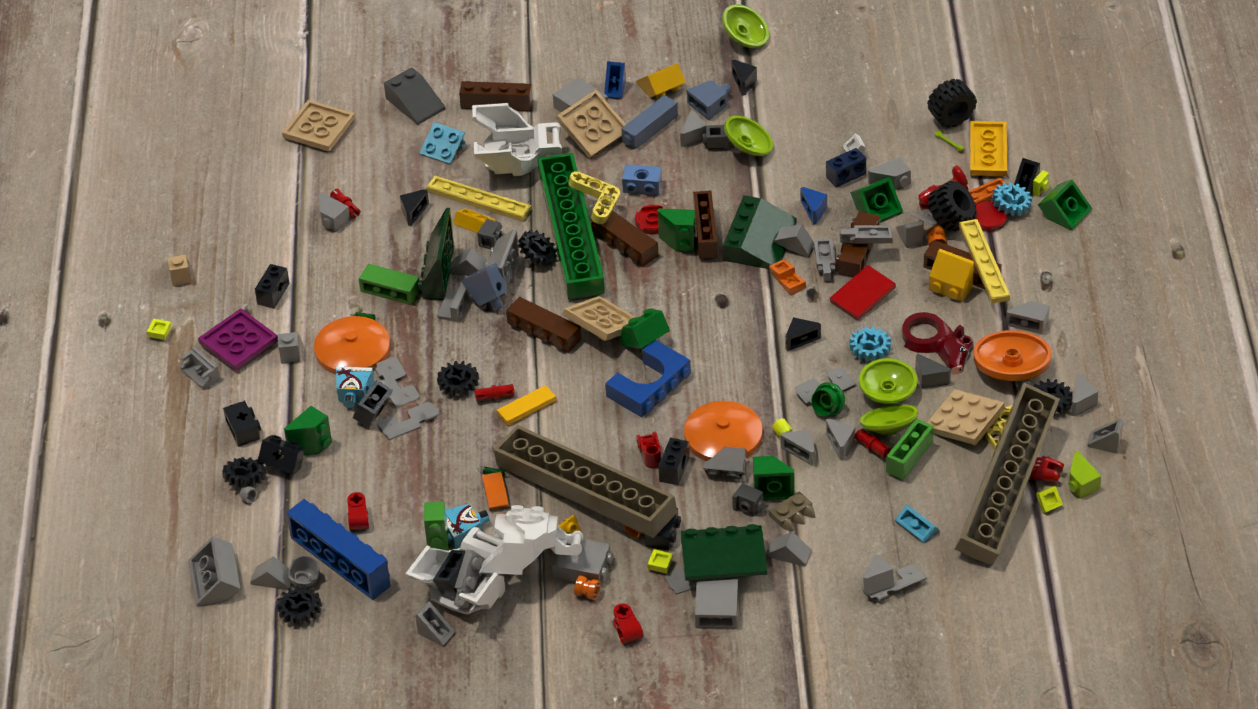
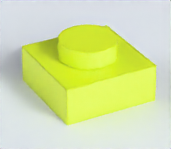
M1042 170L1033 180V195L1039 197L1043 191H1047L1049 188L1048 172Z
M153 319L147 330V337L165 340L172 328L171 322Z
M1056 486L1036 493L1042 512H1048L1063 505Z
M654 549L647 564L648 570L667 574L673 561V553Z

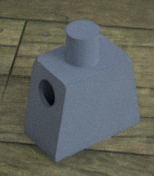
M707 81L687 89V103L707 120H710L727 106V94L731 93V88L727 83L719 86L714 81Z
M496 263L471 274L461 281L478 305L489 302L494 311L504 306L499 296L505 293L507 288Z

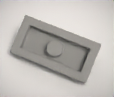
M462 282L458 291L448 290L437 314L439 319L459 322L470 297V293Z

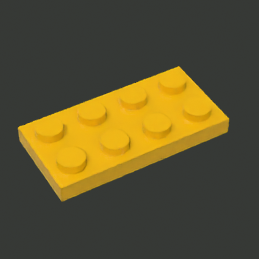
M970 121V176H1007V122Z

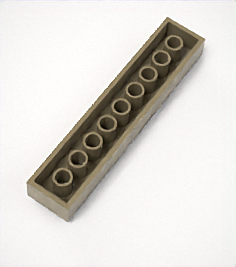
M1022 384L1011 407L955 550L990 566L993 565L1001 551L1060 398L1029 384Z
M517 425L493 449L497 466L652 538L677 513L674 495L522 426Z

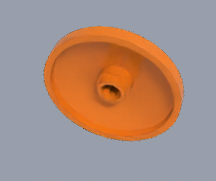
M350 316L340 318L327 324L317 334L314 341L315 357L320 366L333 374H336V366L370 367L374 370L377 367L376 363L386 360L389 355V334L383 325L367 317Z
M1007 330L995 332L980 339L974 347L973 359L976 367L990 377L1006 381H1021L1044 373L1051 364L1052 353L1048 343L1039 336L1024 331Z
M715 401L698 407L689 415L684 426V439L689 441V450L704 461L711 459L724 447L745 448L747 458L758 449L762 441V423L758 415L749 407L733 401Z

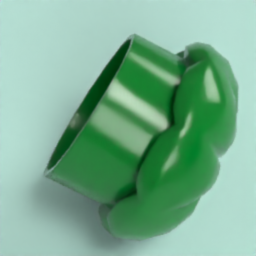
M825 382L816 388L811 398V405L813 410L820 416H836L845 407V395L838 385Z

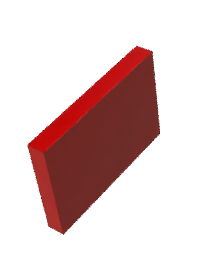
M867 265L830 297V302L858 321L896 288V283Z

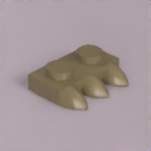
M800 491L769 510V517L781 528L788 531H794L793 522L805 524L803 515L815 518L812 502Z

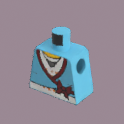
M336 366L338 401L344 402L343 405L346 408H353L355 403H359L374 384L373 368Z
M468 504L446 509L449 541L453 548H460L463 539L473 527H477L482 531L481 524L490 521L486 510L475 513L471 505Z

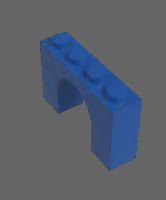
M654 340L643 349V364L659 372L662 375L660 379L653 383L640 384L617 372L605 383L606 397L641 418L691 374L690 359L657 340Z

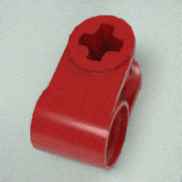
M656 431L650 435H636L638 450L642 455L645 466L651 469L658 468L661 461V446Z
M360 492L351 493L347 498L349 531L369 529L365 496Z
M623 603L616 605L613 610L615 617L613 625L622 644L642 639L644 637L642 627L631 607Z

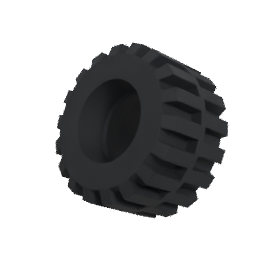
M960 79L946 80L943 84H939L932 91L933 93L930 94L927 101L928 110L939 124L947 128L951 126L956 127L965 120L967 121L969 116L974 113L973 110L976 109L977 103L976 96Z
M951 180L931 192L928 197V206L933 218L945 230L955 232L960 229L959 222L976 218L977 210L973 197L957 181Z

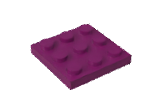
M240 308L200 336L198 342L237 371L278 342V335Z

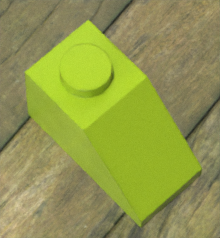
M1076 451L1070 470L1068 486L1081 499L1100 490L1101 475L1079 451Z

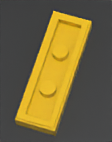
M544 385L497 409V415L509 426L557 401L556 395Z

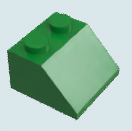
M890 177L850 192L858 211L880 215V221L903 212Z
M1072 179L1058 184L1038 204L1048 220L1069 230H1072L1093 209Z
M658 209L659 238L675 251L694 252L696 241L695 210Z
M650 308L645 310L642 316L630 319L628 324L622 327L621 345L641 349L670 332L663 312Z
M313 406L307 408L284 428L286 441L297 442L301 447H304V455L319 454L332 443L328 416Z
M774 456L753 457V487L763 492V501L786 500L794 495V469Z

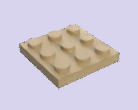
M597 89L556 116V120L589 159L622 137L621 128L626 125Z
M307 100L284 129L282 136L285 139L330 152L354 121L355 113Z
M600 296L564 308L563 316L567 317L571 322L577 323L584 330L592 332L599 339L605 341L620 336L622 327L628 324L630 319L635 318Z
M954 389L927 423L934 426L933 434L977 445L1006 407L1004 402Z

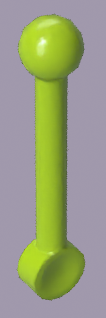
M940 131L935 132V138H941L957 148L958 152L964 151L962 145H957L944 137Z

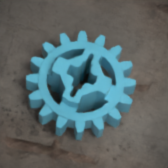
M1010 182L1009 185L1006 183H1002V186L997 185L993 191L991 201L994 202V207H999L998 211H1005V215L1011 213L1014 216L1017 213L1021 216L1022 212L1026 214L1027 210L1030 209L1032 197H1030V192H1025V187L1020 188L1019 184L1013 185Z
M865 326V330L858 329L857 333H852L850 351H853V356L858 355V360L865 358L866 362L869 359L873 361L876 358L883 359V355L888 356L889 351H891V337H888L887 332L882 333V328L875 330V326L871 329Z

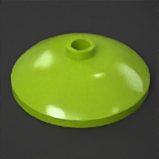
M734 4L727 7L723 12V27L729 37L736 43L744 47L758 48L767 42L769 38L768 26L756 11L744 5Z
M737 115L731 116L726 120L724 124L725 134L738 150L753 156H764L771 152L773 140L760 124L747 117Z
M891 358L878 359L870 362L861 370L859 387L863 394L873 401L886 404L897 403L906 400L915 392L917 375L914 369L903 361Z
M911 405L884 406L871 410L861 416L860 425L868 431L893 436L910 426L917 419L919 413L918 409Z

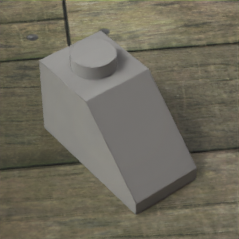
M900 157L869 169L868 184L890 177L896 190L911 183V169Z
M320 192L318 195L322 225L337 232L350 220L349 207Z
M1030 301L1010 308L1006 312V326L1043 334L1049 320L1050 305Z
M298 332L278 334L281 364L300 362Z

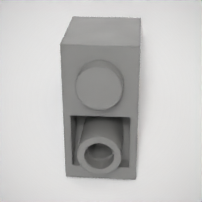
M724 447L703 464V469L708 471L709 475H719L722 472L727 473V476L739 477V474L745 473L747 451L745 448Z

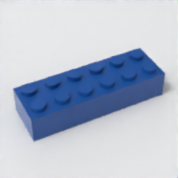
M303 499L286 512L291 539L370 599H376L391 587L386 557L375 552L369 544H364L357 535L348 532L342 524L336 523L327 513L324 514L314 503H309Z

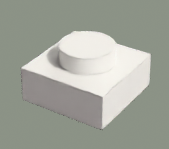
M854 134L843 145L846 152L854 148L862 152L866 148L862 139L857 134Z

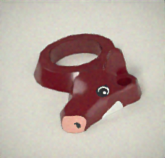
M927 312L908 316L902 325V339L905 342V348L916 353H937L946 364V367L951 369L952 374H959L963 371L964 363L974 345L972 338L964 335V327L962 325H958L953 332L941 318ZM917 324H928L935 327L938 333L931 338L921 339L913 336L909 330Z

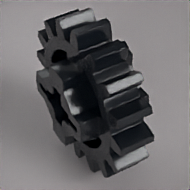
M532 230L525 231L518 240V247L521 248L520 253L525 254L524 258H529L531 264L536 262L537 266L542 264L543 267L547 264L550 265L557 256L555 254L557 249L553 248L555 244L549 241L550 237L545 238V234H539L538 230L534 233Z
M454 361L453 365L447 363V368L441 367V372L437 373V383L440 391L444 390L445 395L451 393V397H454L455 394L462 397V393L469 395V390L474 391L475 386L479 385V374L476 367H472L471 363L465 365L464 361L461 364Z
M1047 379L1046 383L1040 380L1039 385L1034 384L1033 387L1060 398L1054 416L1056 412L1063 414V409L1068 411L1069 406L1072 405L1073 394L1070 391V387H1064L1065 382L1057 383V379L1054 382Z
M241 457L238 459L234 458V462L228 461L227 465H223L222 472L224 481L229 482L230 486L235 484L236 487L241 485L247 487L255 486V483L260 484L261 480L265 479L266 469L264 464L257 462L258 459L253 460L252 457L248 459Z
M297 585L295 590L288 588V593L282 592V598L277 599V611L279 612L280 619L284 618L285 623L291 621L293 626L296 622H299L300 626L303 625L304 621L311 623L310 618L317 619L316 613H321L320 607H322L319 593H315L313 588L307 590V586L299 589Z

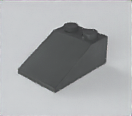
M412 67L384 82L386 99L417 125L445 110V105L425 78Z

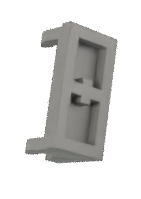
M193 347L192 350L180 358L182 361L188 359L187 362L180 366L181 371L203 390L220 380L218 366L196 347Z

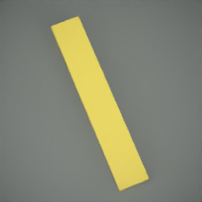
M434 176L426 187L430 193L520 221H524L532 210L531 205L438 176Z
M978 220L959 222V228L991 303L1009 301V291Z

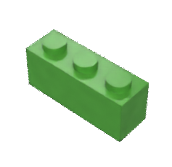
M368 264L359 277L360 292L412 305L419 293V277L396 270Z
M916 419L887 455L886 472L904 480L933 443L934 426Z
M424 502V526L427 546L449 551L450 541L445 502Z

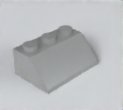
M513 229L496 241L495 246L490 250V259L486 260L485 268L494 263L497 264L506 288H508L519 259L517 230Z
M212 536L188 560L197 606L228 601L240 590L232 543Z

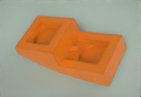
M786 259L769 266L776 280L790 295L806 288V281L795 273V267Z
M502 473L482 475L489 510L509 507Z

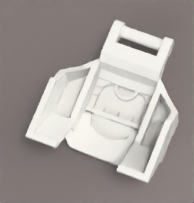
M508 103L472 106L473 121L492 132L484 141V147L474 142V156L485 163L486 169L494 171L495 174L513 173V176H522L532 172V169L538 166L537 158H541L547 153H553L554 155L562 153L559 138L561 127L559 123H541L533 127L517 111L510 108ZM546 132L552 133L553 143L547 144Z
M513 505L506 514L496 515L494 526L496 534L494 537L503 539V545L482 562L481 573L522 575L523 569L531 564L544 549L551 548L558 555H579L582 552L581 542L583 541V534L580 531L567 534L558 526V516L549 515V512H544L543 507L534 506L530 509L523 508L520 505Z
M473 527L463 539L460 548L453 550H473L484 557V561L503 545V539ZM430 546L424 548L405 573L407 577L426 585L429 588L433 601L463 614H470L480 609H490L497 598H501L505 592L503 574L481 573L480 569L474 592L459 594L460 599L470 602L468 608L455 606V598L443 597L433 581L451 550L436 549Z

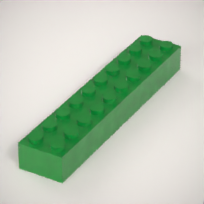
M568 153L537 158L540 182L567 298L575 299L605 294L604 276L583 192L572 188L568 183L571 173L578 172L574 154Z

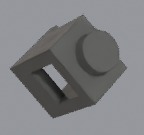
M724 125L706 126V133H703V144H707V148H725V150H728V138L725 134Z
M486 219L477 233L479 247L491 250L495 246L496 241L502 237V225L500 222Z
M742 483L732 496L733 510L736 511L739 508L746 513L756 516L758 512L763 510L765 505L763 492Z

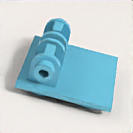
M434 122L419 154L451 164L458 148L465 146L466 141L463 140L465 132Z

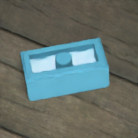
M908 504L895 519L896 522L923 543L940 531Z

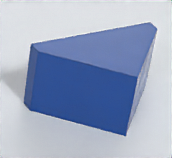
M607 61L604 94L608 97L622 98L626 84L625 63Z
M801 187L800 201L812 224H817L827 209V194Z

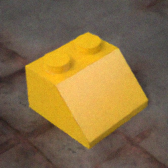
M676 63L638 79L636 83L649 97L656 95L657 98L667 95L666 91L669 89L672 92L681 89V84L686 83L679 64Z
M939 249L929 275V290L963 302L973 288L974 261Z

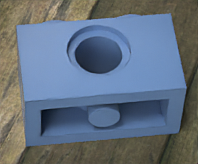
M625 164L622 178L624 193L659 195L662 183L661 167Z

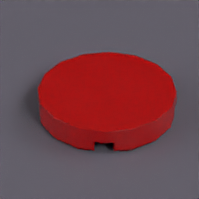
M985 201L976 204L977 214L975 219L978 220L982 231H995V228L999 227L1000 229L1006 224L1007 214L1005 215L1003 210L998 211L999 207H994V202Z
M647 205L642 207L635 214L636 227L646 234H659L658 209H663V206Z

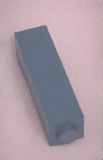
M665 95L621 128L622 142L637 149L678 116V103Z

